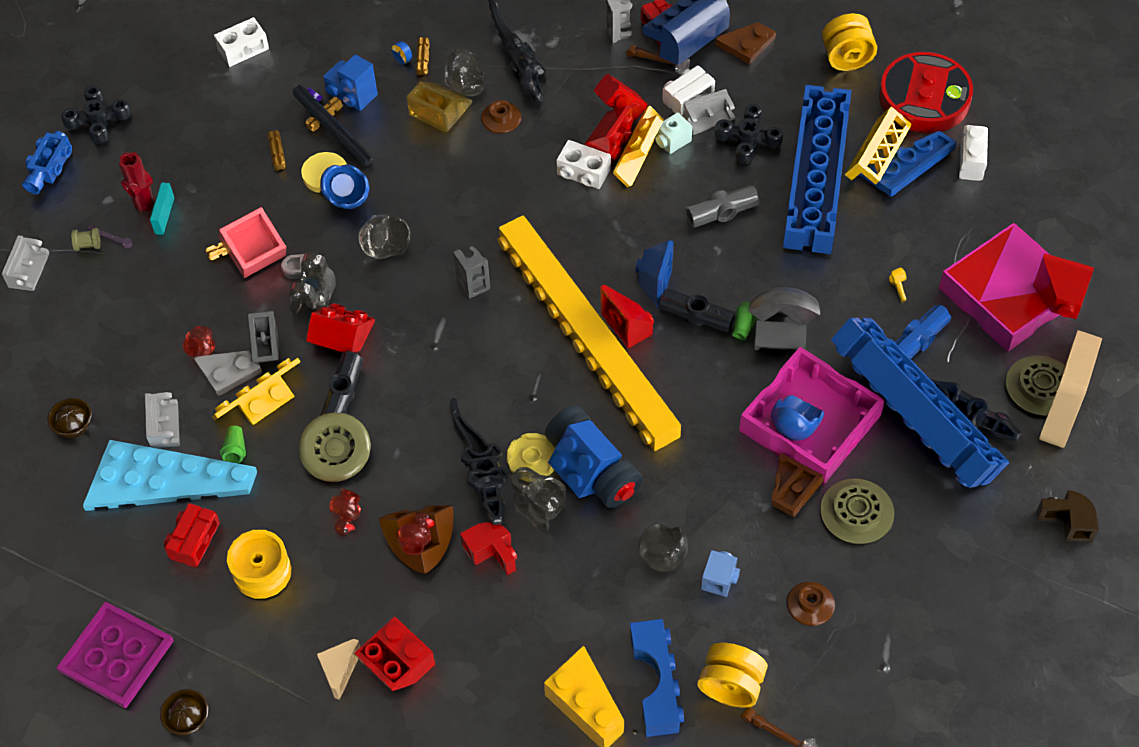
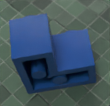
M356 54L347 62L340 60L323 76L325 90L330 96L339 98L347 106L354 107L359 111L378 95L373 64Z

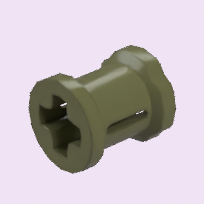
M98 228L82 232L72 230V245L75 251H79L80 248L89 247L100 249L101 241Z

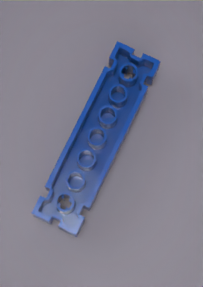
M805 85L783 248L802 250L803 246L812 247V252L831 254L852 90L833 88V92L823 91L824 87Z
M849 318L832 337L831 341L836 345V351L845 358L849 356L852 359V368L870 381L869 386L886 398V404L892 410L898 411L902 415L906 426L918 432L922 443L930 449L933 448L939 455L938 459L943 465L948 468L952 466L956 470V478L962 485L971 488L979 484L981 486L990 484L1010 463L997 448H993L987 442L988 439L892 339H888L885 336L884 331L872 318H862V320L859 318Z

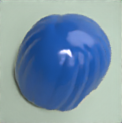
M332 165L326 168L321 175L320 187L322 194L327 201L336 207L355 209L362 205L368 197L370 190L369 181L355 166Z
M788 395L783 401L778 399L771 411L772 423L777 431L785 438L793 441L804 440L810 437L824 417L823 410L794 395Z

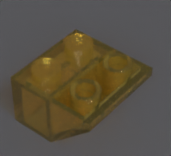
M419 82L407 96L409 115L446 133L472 103L471 99L435 82Z

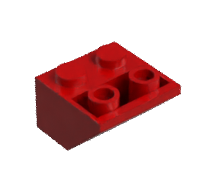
M626 105L606 112L585 142V146L611 154V165L614 161L619 160L622 149L628 144L633 134L631 132L633 124L632 106Z
M331 304L311 314L306 341L344 353L347 351L356 353L362 349L375 318L367 316L368 313L364 311L354 310L352 312L345 310L343 305Z
M395 616L354 653L391 691L416 683L435 665L433 651Z

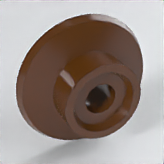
M505 100L494 101L481 114L483 126L494 133L510 132L519 126L522 119L520 110Z
M816 582L797 584L790 590L786 600L790 615L797 622L808 626H817L825 623L831 618L835 610V600L832 593L825 586ZM807 599H813L815 602L811 603Z

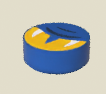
M398 41L392 45L391 51L397 62L404 65L412 60L411 49L406 43Z

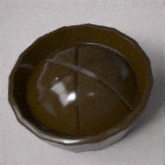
M80 398L63 399L56 403L49 411L47 417L48 426L53 432L64 438L79 437L90 426L91 408L87 402Z
M181 689L172 693L164 700L160 708L162 726L168 732L180 736L196 733L203 727L208 716L209 706L206 698L200 692L192 689Z

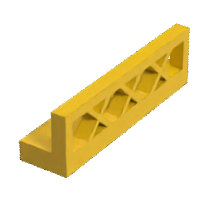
M893 107L886 110L877 118L845 175L853 180L862 173L874 184H877L912 124ZM893 120L903 127L902 130H896ZM885 135H891L893 144L887 143ZM877 149H883L885 158H879ZM868 164L875 165L876 174L867 167Z

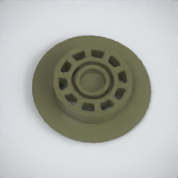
M1028 356L1020 359L1012 365L1006 377L1007 391L1016 405L1031 414L1047 416L1065 365L1047 356Z
M328 413L317 417L305 428L299 442V456L305 469L314 477L329 482L343 481L356 475L366 464L371 449L370 437L364 425L355 417L344 413ZM319 439H321V440H322V442H321V444H320V445H319V444H317V443H318V441H319Z
M846 479L834 484L826 491L821 501V516L828 530L837 538L848 543L867 544L880 539L889 531L894 521V506L888 494L875 483L863 479Z

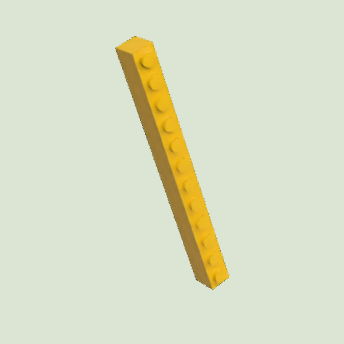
M523 215L500 226L499 246L503 251L509 253L512 264L516 268H520L525 282L532 284L537 298L540 301H544L547 305L550 316L553 319L557 318L564 335L571 337L575 350L579 354L582 353L589 369L596 371L603 388L610 390L617 407L623 408L628 422L632 426L635 425L640 431L639 434L642 441L646 445L649 444L655 452L680 438L681 424L525 216Z

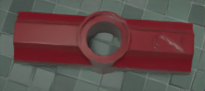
M125 152L119 157V166L124 177L121 185L131 196L135 209L139 212H149L153 209L155 201L150 187L153 184V179L144 169L138 154L135 152Z

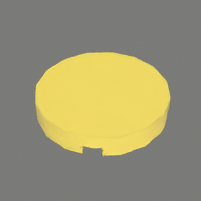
M330 152L317 153L309 157L304 162L301 170L304 184L310 190L320 193V179L325 169L332 165H347L345 160L336 153Z
M538 433L521 435V438L513 440L507 449V465L510 472L518 479L527 482L540 481L547 478L554 472L548 461L555 447L544 435Z

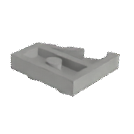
M249 350L197 356L194 358L196 365L218 397L262 373L258 363H253Z

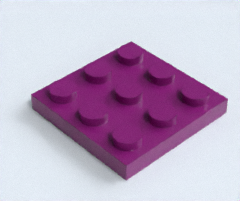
M105 601L56 668L59 673L126 709L174 640L172 636Z

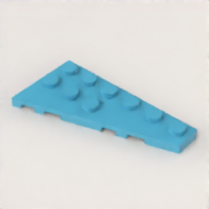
M109 440L83 508L85 511L95 510V507L103 506L119 508V505L134 503L138 506L177 502V499L182 498L197 500L201 499V496L217 495L218 497L246 495L250 494L257 469L256 467Z

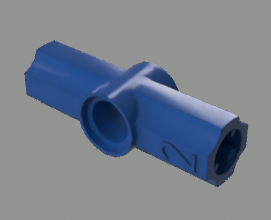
M934 305L919 320L914 319L905 328L902 336L895 343L910 359L918 351H925L934 341L936 334L950 322L951 316L948 310L942 305Z

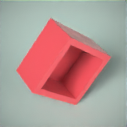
M262 207L219 229V239L243 278L286 256V245Z

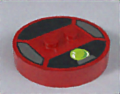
M931 52L910 53L894 60L884 71L879 91V100L884 112L893 107L912 124L909 128L910 131L919 133L943 132L955 127L966 117L973 96V84L967 71L949 57Z

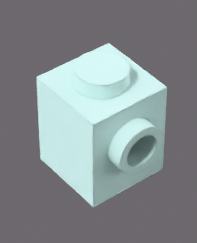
M677 112L662 122L655 140L659 147L664 148L671 154L692 141V125Z

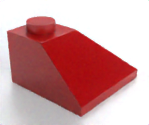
M1044 253L1033 287L1052 313L1066 318L1077 319L1094 267Z
M606 285L601 286V316L627 348L634 346L653 334L654 320L648 311H644L638 303Z

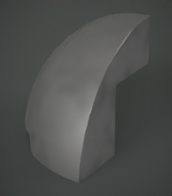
M777 287L756 295L751 301L749 312L761 321H765L779 313L785 318L789 316L802 326L820 315V307L816 298L805 291L791 287Z

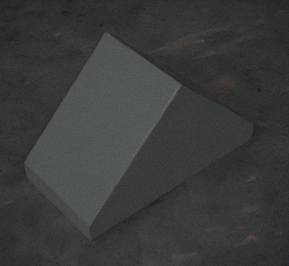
M274 312L248 314L253 363L279 361V337Z

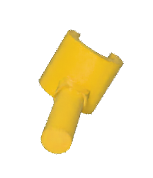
M900 267L891 272L889 282L895 285L900 301L905 302L906 297L901 282L906 280V273Z

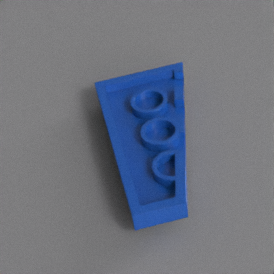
M937 131L915 141L914 146L898 149L877 184H874L862 173L859 176L892 197L955 150L957 141L941 131ZM874 164L867 166L875 174L877 173Z

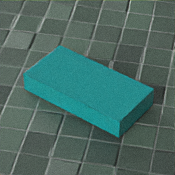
M170 183L160 184L152 210L150 222L155 234L164 235L175 197Z

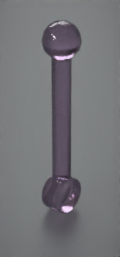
M90 225L88 226V231H92L93 228L97 227ZM98 229L99 235L120 242L125 248H130L133 245L130 238L123 239Z

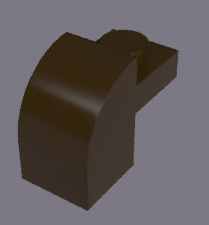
M1068 490L1064 499L1057 497L1042 498L1038 506L1037 520L1064 521L1066 540L1093 541L1099 530L1095 506L1086 496L1078 492Z

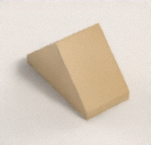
M352 639L317 654L330 689L336 699L340 700L358 661L354 653L360 648L359 640Z

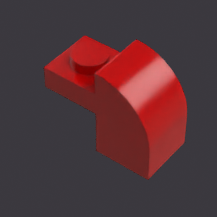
M484 522L460 533L462 547L474 565L494 556L506 575L516 571L515 560L517 555L511 546L510 532L505 527L493 525L491 522Z

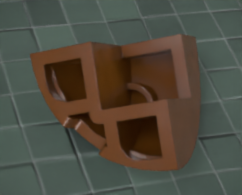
M429 505L424 506L421 510L408 511L405 509L380 517L379 522L382 532L395 555L404 564L417 572L425 574L434 568L445 554L451 539L454 522L453 506ZM426 519H431V520H433V521H434V526L431 527V528H428L429 525H428Z

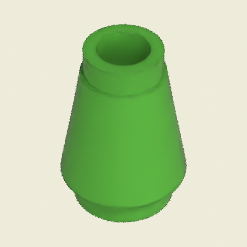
M742 302L737 307L732 333L736 339L746 340L758 320L756 316L749 312L750 302Z
M230 426L227 429L220 450L223 461L239 464L246 456L243 430L239 426Z

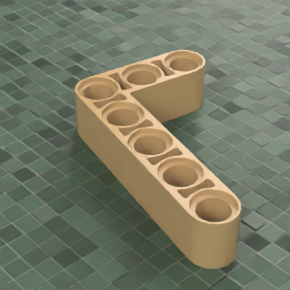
M1077 330L1039 440L1061 448L1065 447L1086 394L1102 338Z

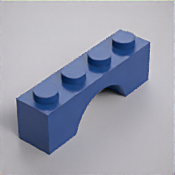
M663 619L630 623L633 658L651 666L659 678V685L656 690L642 700L645 735L649 737L679 733L680 723L684 722L682 705L677 706L676 696H680L678 679L673 680L672 670H675V659L673 653H668L667 645H671L669 628L664 629Z

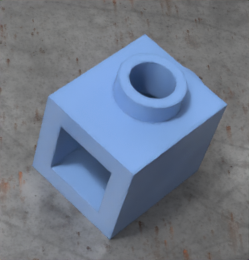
M711 550L702 577L701 590L727 597L731 583L736 584L739 577L740 569L736 568L737 557L725 551L717 552Z

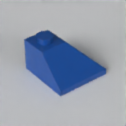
M670 240L644 250L643 257L637 260L635 273H639L640 286L658 308L662 294L667 289L672 272L674 241Z

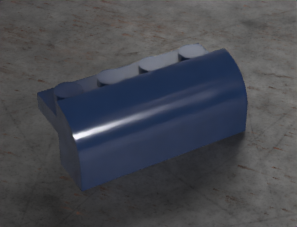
M679 0L643 26V35L661 42L660 58L679 65L729 28V6L726 0Z

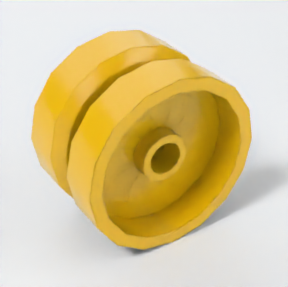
M854 13L841 15L830 21L822 31V41L829 62L837 70L850 71L861 68L871 62L877 53L878 47L870 24L863 15Z
M252 530L243 533L233 541L228 550L227 563L236 587L246 596L254 599H266L277 595L286 587L291 578L292 567L285 546L275 533L267 530Z
M722 642L711 645L705 659L706 666L702 668L697 686L708 697L729 706L740 708L754 706L760 692L759 684L763 682L768 666L766 661L750 649L736 644Z

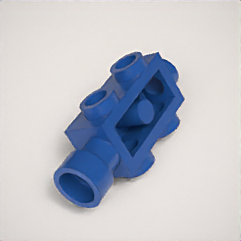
M55 131L54 134L46 132L43 138H38L34 155H29L26 159V167L30 174L26 176L22 183L26 191L32 194H39L44 186L43 181L53 184L57 175L61 173L64 162L72 153V146L64 133L60 131Z

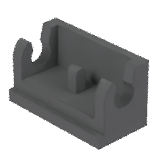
M470 246V251L473 254L470 258L465 257L461 250L453 252L457 282L469 299L491 289L488 260L486 257L483 258L473 246Z
M757 320L754 350H759L760 348L797 350L799 347L805 349L807 324L801 326L798 323Z

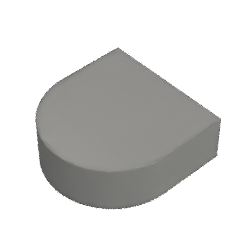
M305 254L290 255L283 259L281 268L285 277L289 279L306 278Z

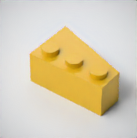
M583 646L544 682L545 696L599 747H609L624 733V719Z

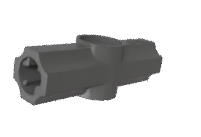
M751 185L730 193L721 190L712 194L707 201L687 207L686 214L691 227L694 228L717 219L720 222H727L734 218L737 212L759 205V198L755 187Z

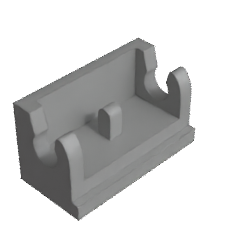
M606 0V29L612 43H617L618 40L629 38L632 35V31H620L621 29L631 27L630 9L632 8V3H630V0Z
M724 89L684 102L683 118L692 125V134L695 135L715 128L716 123L721 119L729 120L731 123L735 122V116L731 111L735 107L727 90Z
M18 235L2 272L8 288L34 291L49 256L48 249L41 247L42 241Z
M168 392L145 394L146 437L150 447L161 449L180 446L177 399H172V393Z

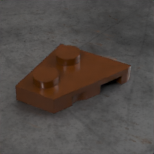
M757 22L718 36L715 45L751 64L776 38V32Z
M781 453L779 455L778 472H776L775 488L773 489L771 499L772 506L795 517L824 481L823 475Z

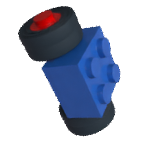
M577 405L569 406L560 411L549 422L545 430V436L555 447V450L548 463L579 498L596 494L607 507L614 508L626 502L636 493L643 481L641 473L629 461L623 460L619 462L622 454L594 425L592 419L581 407Z

